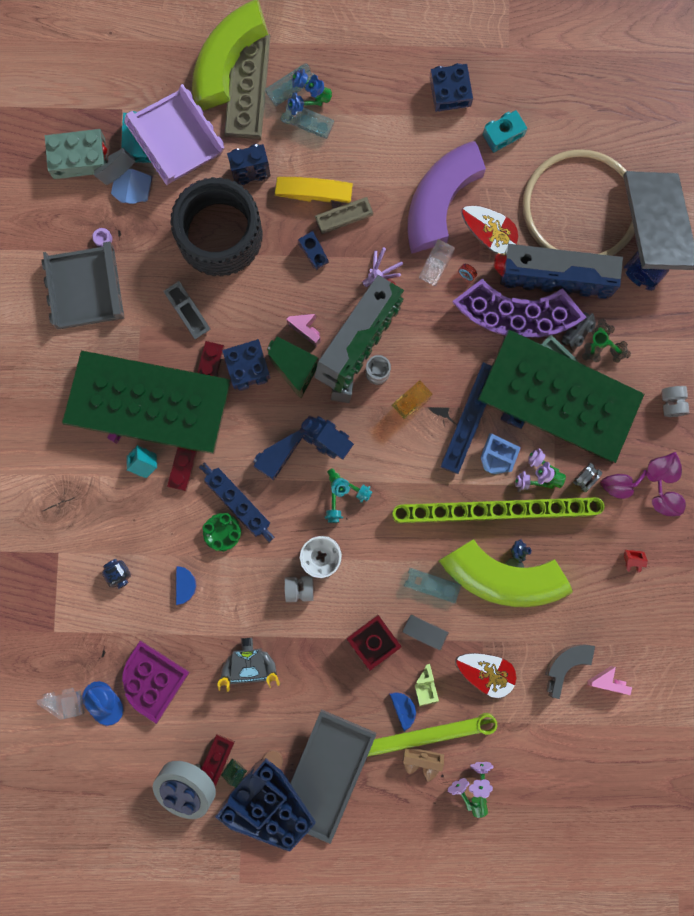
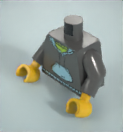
M253 637L241 638L242 650L233 651V654L228 656L222 667L220 680L217 683L218 691H220L222 685H226L227 692L230 690V684L267 681L269 688H271L270 683L276 681L277 685H280L275 662L262 648L253 649Z

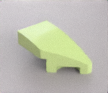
M430 664L426 665L415 685L419 706L439 702Z

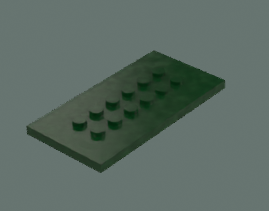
M507 330L477 400L611 463H616L645 394L518 333Z
M81 350L62 423L68 426L214 454L231 380Z

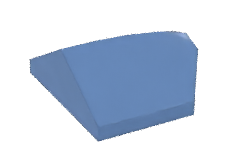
M128 169L123 175L113 181L111 195L122 203L135 204L142 201L146 202L149 197L152 176L134 169Z
M489 433L480 457L484 470L491 474L512 472L521 447Z

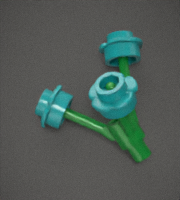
M331 468L327 473L330 476L329 480L331 482L332 506L331 510L326 511L324 518L328 519V523H339V519H343V516H341L340 510H336V496L342 497L344 494H348L351 488L358 492L356 498L361 500L360 503H362L364 500L368 502L373 492L370 491V486L363 485L361 488L354 486L346 479L341 478L334 468Z

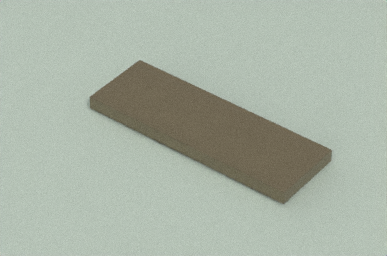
M270 34L255 41L249 47L246 46L240 52V57L233 69L231 68L229 81L230 101L227 102L225 137L262 139Z

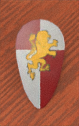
M467 206L462 209L461 214L468 228L491 251L504 254L508 244L517 245V227L506 216L479 206Z
M479 653L463 654L455 659V664L463 677L477 689L491 697H505L515 686L517 679L516 670L505 659Z

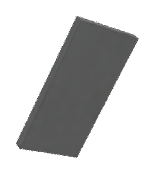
M626 171L623 178L642 269L694 270V238L679 173Z
M322 709L290 784L316 821L307 834L331 844L374 742L376 732Z

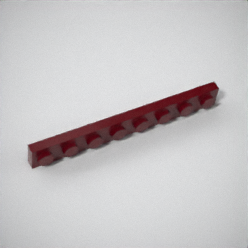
M205 341L197 373L217 377L223 355L222 350H224L225 346ZM177 447L167 487L187 492L197 451Z

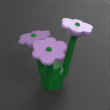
M476 762L470 765L471 769L480 773L481 781L475 780L474 784L469 786V791L474 795L471 802H469L464 793L469 785L466 778L453 782L452 786L448 788V792L452 793V795L460 794L462 796L467 811H472L473 816L476 818H482L488 814L486 798L493 791V787L485 779V773L494 768L490 762Z

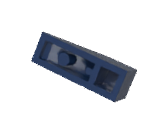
M298 430L268 447L262 454L259 452L253 460L255 463L254 468L274 481L304 435Z

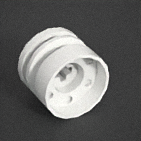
M326 536L311 538L304 544L300 553L301 566L305 572L317 578L328 577L336 572L342 558L341 549L337 542ZM318 551L327 554L324 558L325 561L317 560Z

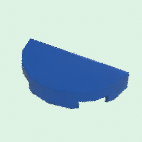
M177 566L176 605L185 604L192 598L197 585L195 577L189 570Z
M398 692L389 693L402 729L406 731L415 721V705L405 694Z

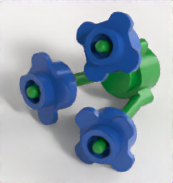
M304 69L294 72L292 87L303 88L305 86V90L311 93V97L315 98V101H303L301 96L293 93L292 97L288 99V108L293 116L297 112L302 111L304 106H322V103H328L332 97L331 89L324 87V82L319 80L317 75H312L311 80L308 81V75Z

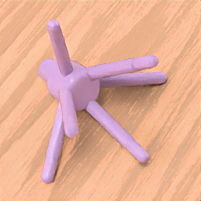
M382 248L378 259L377 251H374L373 269L369 270L368 278L362 281L364 286L368 287L371 285L377 275L385 279L400 277V273L385 274L403 265V262H399L381 272L378 267L386 248Z

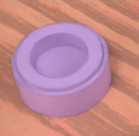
M99 228L94 231L92 239L96 246L103 247V242L110 241L112 243V235L107 229Z

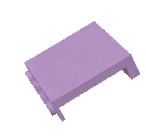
M183 84L180 85L177 92L135 114L131 111L125 116V124L166 185L218 157L225 148L222 139L219 136L217 137L213 131L212 124L205 119L201 107L196 105L191 92Z

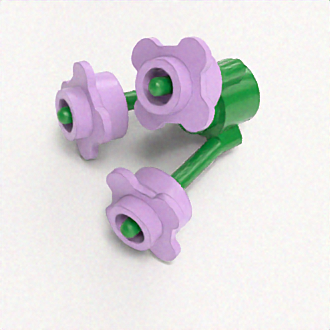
M538 448L533 450L528 457V463L531 467L533 465L539 467L535 473L538 477V482L530 481V475H526V472L523 471L522 474L517 475L515 486L518 487V492L528 490L530 485L548 487L550 489L554 487L561 488L565 483L566 475L559 472V469L551 466L549 462H545V454Z

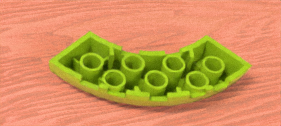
M252 0L226 16L210 33L203 44L195 63L192 78V97L196 105L201 107L202 111L230 101L229 74L231 68L233 69L240 57V52L246 46L249 47L255 41L269 35L258 0Z
M474 539L438 560L446 572L464 589L486 601L499 605L534 607L555 602L573 593L569 581L555 559L536 567H513L491 558L477 545Z

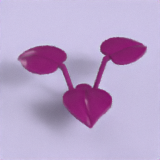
M676 452L652 459L648 464V469L643 470V474L635 483H633L632 477L625 474L610 475L600 481V485L611 496L625 499L633 495V487H637L642 479L647 476L652 482L658 481L660 496L652 499V505L657 512L666 516H680L684 514L686 508V501L682 495L676 492H666L665 494L662 492V480L666 483H675L681 478L682 466Z

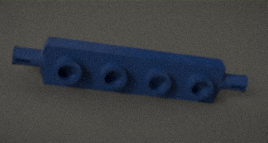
M205 462L200 465L199 468L206 474L204 482L255 537L262 534L270 543L275 537L267 530L270 522L219 467L211 470Z

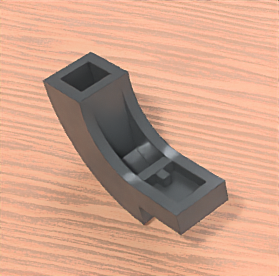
M586 644L572 645L561 650L552 658L545 672V675L552 676V680H549L547 684L548 696L560 699L564 677L569 669L579 664L592 665L595 646Z

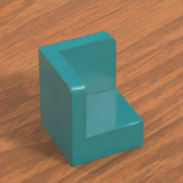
M137 445L127 455V471L147 478L157 468V454Z

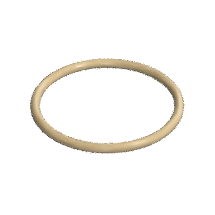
M591 150L565 151L543 162L530 177L523 196L524 219L534 240L542 248L556 249L540 235L534 225L530 211L532 190L538 178L547 168L568 158L586 157L609 165L622 178L627 170L611 157ZM631 221L627 233L614 247L599 254L613 256L623 249L635 233L633 222Z

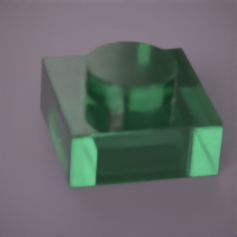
M231 759L221 776L231 786L236 788L247 770L238 761Z

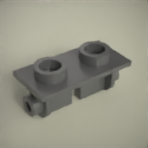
M584 312L583 314L587 318L574 326L577 329L569 328L562 336L561 342L564 345L570 344L573 352L582 345L586 335L595 328L596 321L593 313L589 315Z

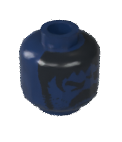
M114 559L103 566L102 576L109 587L117 586L120 589L129 583L127 580L131 577V573L124 561Z

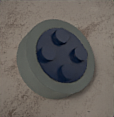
M171 761L165 764L153 782V793L158 802L172 814L186 819H198L204 816L215 798L216 789L210 777L201 770V765H193L183 761Z

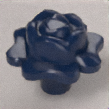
M522 539L515 541L511 548L512 557L517 559L518 563L525 561L526 555H530L532 552L531 548L527 547V544L523 543Z

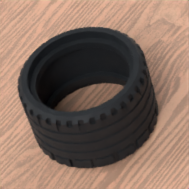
M221 177L198 180L196 183L190 184L188 188L186 187L179 194V198L175 200V204L172 207L173 212L170 216V224L173 237L188 264H191L194 269L201 273L204 272L206 275L212 276L220 275V277L224 275L229 276L232 273L236 274L238 271H242L244 267H248L255 259V255H258L263 239L258 207L252 195L246 189L244 190L242 185L237 184V182ZM215 204H225L240 210L247 218L248 225L242 239L235 246L221 252H208L194 246L189 241L188 231L190 223L202 209Z

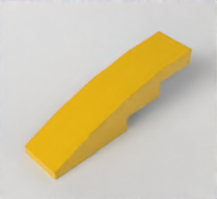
M277 177L274 196L308 202L317 200L330 203L333 200L350 203L353 183L319 178Z

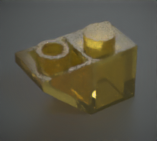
M419 380L391 406L405 420L429 401L433 394Z

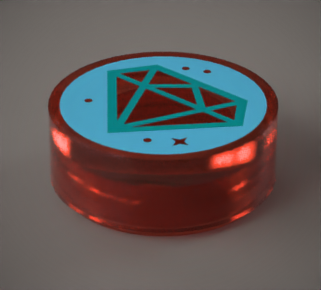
M466 263L462 264L458 269L459 274L468 281H474L478 275L476 269Z

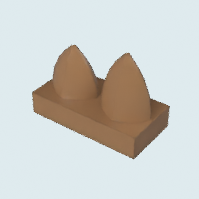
M408 748L404 749L403 763L409 774L417 771L419 767H423L424 776L429 782L437 776L439 771H443L444 754Z

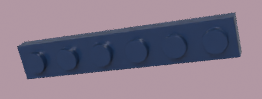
M484 362L481 365L440 468L457 475L460 472L487 405L477 400L492 367Z

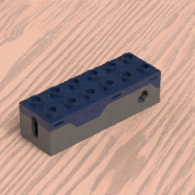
M508 244L504 254L498 253L495 255L494 269L501 275L500 284L507 288L518 286L523 287L525 290L542 289L543 292L559 291L563 288L568 295L578 293L582 297L595 295L600 299H608L620 287L623 257Z

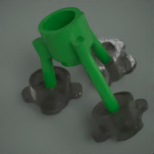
M600 319L598 325L592 331L593 343H586L584 345L585 352L582 354V358L586 361L594 360V362H599L601 360L600 352L608 345L611 346L610 352L613 355V361L619 363L621 359L629 358L631 352L628 351L627 342L622 341L614 344L610 340L609 335L615 331L613 325L607 324L605 319Z

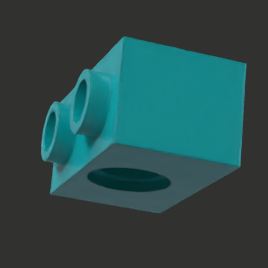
M517 110L512 113L507 112L503 114L497 121L492 120L488 122L484 127L482 136L492 152L495 153L524 137L528 128ZM505 128L508 132H502L500 129Z

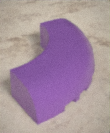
M475 141L463 144L441 157L419 183L413 195L408 215V240L411 254L447 244L449 234L446 217L450 203L461 188L463 189L469 183L483 178L486 170L479 147Z
M481 279L453 300V304L471 321L491 332L504 336L507 330H511L526 338L554 335L577 325L587 318L563 288L550 296L540 298V300L529 301L505 297Z

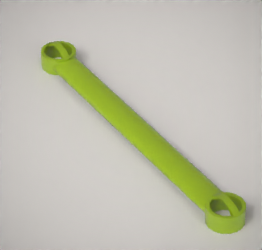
M483 713L478 718L374 739L367 757L479 733L490 735L496 731L497 721L492 714ZM494 723L493 727L489 730L480 728L483 724Z

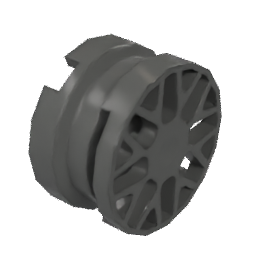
M590 462L575 478L576 481H573L576 486L579 485L585 493L595 484L603 472L599 469L596 470Z

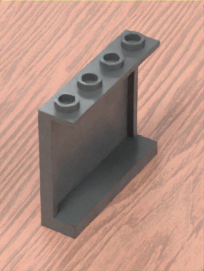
M110 241L103 242V247L50 256L43 252L44 259L41 260L43 270L46 271L44 284L49 292V295H46L48 306L51 307L49 320L57 329L125 319L115 250Z

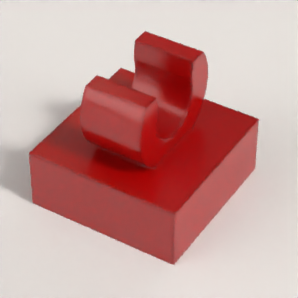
M625 549L624 559L628 572H630L632 566H636L637 573L642 571V567H647L648 560L644 551Z

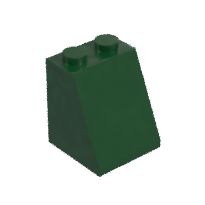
M276 337L275 341L271 340L267 348L270 361L296 395L302 398L316 373L318 357Z

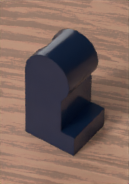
M313 231L298 239L299 247L303 250L315 270L329 263Z

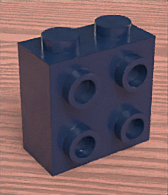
M457 63L448 67L437 66L431 69L429 78L435 112L471 107L473 94L467 64Z
M253 144L249 148L234 149L227 153L233 179L237 184L246 185L250 181H263L271 176L264 144Z
M259 339L222 350L235 390H246L249 388V385L255 383L262 385L271 379Z
M309 415L303 421L299 430L304 435L303 439L311 445L314 444L319 452L324 455L327 454L333 459L338 457L344 460L354 445L348 440L349 435L341 430L338 431L335 429L337 426L329 420L325 421L319 416L314 418Z

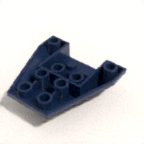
M266 758L255 763L233 788L215 815V818L229 829L289 852L316 823L283 772Z

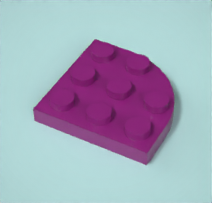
M139 641L123 670L122 682L125 696L136 711L157 724L190 672L143 641Z

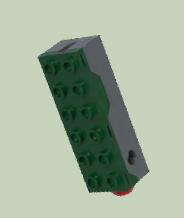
M377 275L318 361L314 378L339 393L344 388L348 389L353 381L354 374L359 373L364 359L367 360L374 344L377 345L382 337L381 334L383 331H387L392 322L391 319L393 316L396 317L400 311V306L404 300L402 298L404 290L398 287L394 281Z

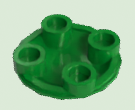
M228 513L213 515L203 525L204 541L210 548L216 551L232 549L237 545L241 537L239 522Z

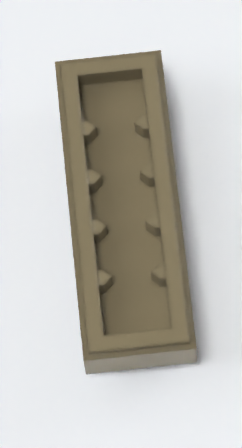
M365 197L315 215V220L322 235L373 216V211L368 198Z

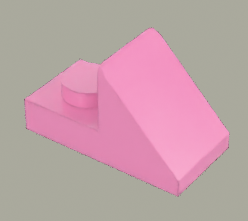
M316 314L289 316L286 319L287 324L315 347L321 342L320 333L313 327L309 328L315 321Z
M613 666L594 676L587 683L590 686L631 695L632 687L626 686L627 682L615 679L613 683L616 668Z

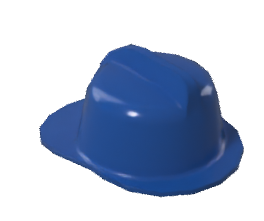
M97 681L92 682L84 689L82 695L83 704L98 723L108 726L117 723L121 719L124 711L123 704L109 685Z

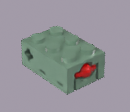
M101 129L45 135L47 167L53 179L94 175L95 169L108 163V150Z

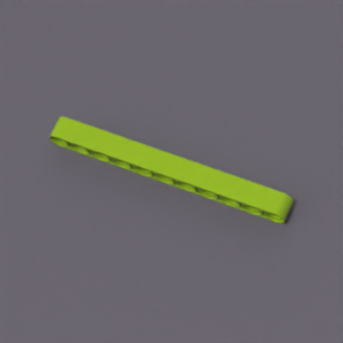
M599 498L403 504L394 508L392 518L397 523L591 517L603 512L604 502ZM591 502L596 503L598 507L596 512L591 511L589 507ZM553 503L559 506L557 514L551 510ZM571 503L577 504V513L571 511ZM533 504L540 507L539 514L532 512L531 507ZM513 505H518L521 508L520 515L512 512ZM475 506L482 508V516L474 514L473 509ZM494 506H499L502 509L500 516L493 513ZM455 507L463 509L464 514L462 517H457L454 514ZM419 508L423 509L425 511V517H416L415 510ZM442 508L445 513L444 517L438 518L434 513L435 509ZM398 509H403L406 512L404 519L397 518L396 511Z

